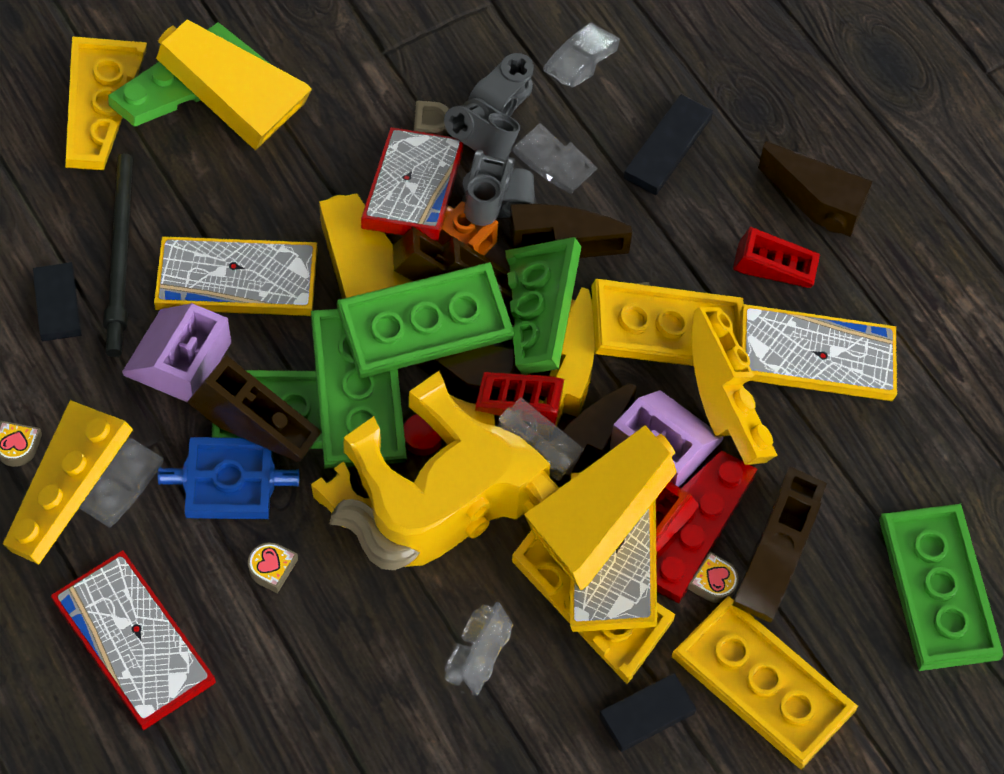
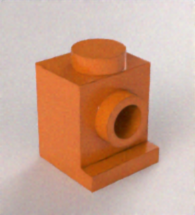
M463 201L455 208L448 206L437 242L444 245L454 236L485 256L497 243L498 221L495 220L492 224L486 226L475 225L466 219L464 214L465 203Z

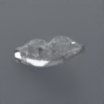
M589 23L570 37L545 64L543 71L556 78L561 84L573 88L594 75L596 64L617 51L620 38L593 23Z
M541 123L520 140L512 151L543 178L570 194L597 170V167L571 142L565 147Z
M130 438L122 445L79 509L111 528L131 507L153 479L158 468L163 464V458Z

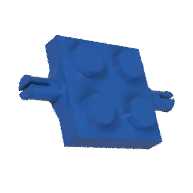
M190 437L189 455L183 468H158V485H183L186 494L184 510L186 518L269 519L270 497L274 487H299L300 481L299 469H275L272 461V451L244 438Z

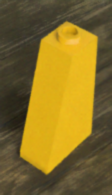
M188 19L178 28L174 25L169 27L158 40L161 45L156 59L255 151L305 104L312 90L305 82Z
M357 193L347 196L336 195L328 200L319 201L321 226L342 299L413 282L394 271L393 244L386 234L361 228V217L365 204Z
M646 425L524 514L534 535L580 591L589 585L677 472L672 456L675 454L674 448L664 435L659 434L655 436Z

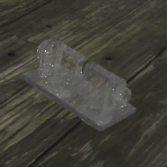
M522 397L517 400L512 408H507L499 418L500 423L497 427L520 436L550 463V475L557 481H560L584 450V448Z
M495 602L493 608L488 605H481L480 609L473 611L461 636L464 641L473 643L472 646L457 644L444 668L447 672L445 679L449 683L460 685L463 680L475 696H478L484 682L488 681L491 677L494 662L502 646L507 644L511 636L513 623L499 602Z

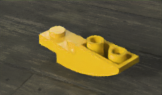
M581 287L576 300L571 301L559 369L551 370L549 375L565 379L555 427L538 423L534 425L533 439L549 444L563 412L577 417L580 415L586 400L595 352L593 308L589 289ZM548 397L544 401L539 399V403L546 404Z
M699 307L693 313L692 353L700 398L715 437L731 436L745 465L766 463L778 455L772 445L773 438L770 431L762 425L755 411V401L752 395L743 386L744 383L755 377L749 366L750 358L747 352L739 346L732 332L733 325L728 315L720 307Z

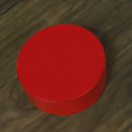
M418 414L407 419L403 426L407 450L420 456L436 452L443 441L440 435Z

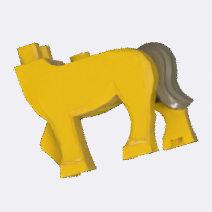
M439 371L409 391L408 407L424 419L447 444V446L428 460L414 482L393 471L384 461L380 452V428L373 416L344 437V453L357 468L362 486L367 491L369 498H363L353 491L350 483V472L344 461L334 468L337 474L331 481L326 483L321 477L311 484L313 497L332 513L329 524L348 528L356 534L369 560L381 569L396 570L402 567L425 565L441 557L467 537L473 539L481 535L489 526V521L500 517L518 519L559 489L550 478V463L520 436L495 426L494 414L475 411L476 404L450 395Z

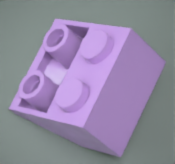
M193 303L160 309L122 371L123 376L188 402L207 376L221 361L231 344L228 318Z
M659 390L639 397L614 423L610 448H615L644 425L655 436L659 434L664 435L675 450L672 459L677 472L669 482L680 488L722 442L723 436L715 437L710 426Z

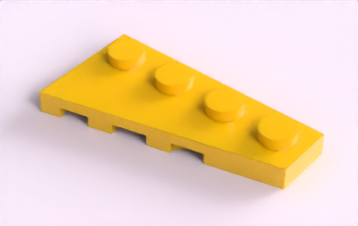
M72 37L65 168L105 169L123 118L109 106L108 95L138 76L146 53L147 42Z
M70 400L3 545L12 553L40 564L133 431L129 424L122 419Z
M531 530L512 554V562L570 623V577ZM657 603V627L580 631L578 633L616 674L628 684L672 624L675 614Z

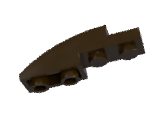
M793 467L788 468L763 532L756 543L732 604L733 606L765 621L772 622L821 506L820 501L827 485L826 482Z

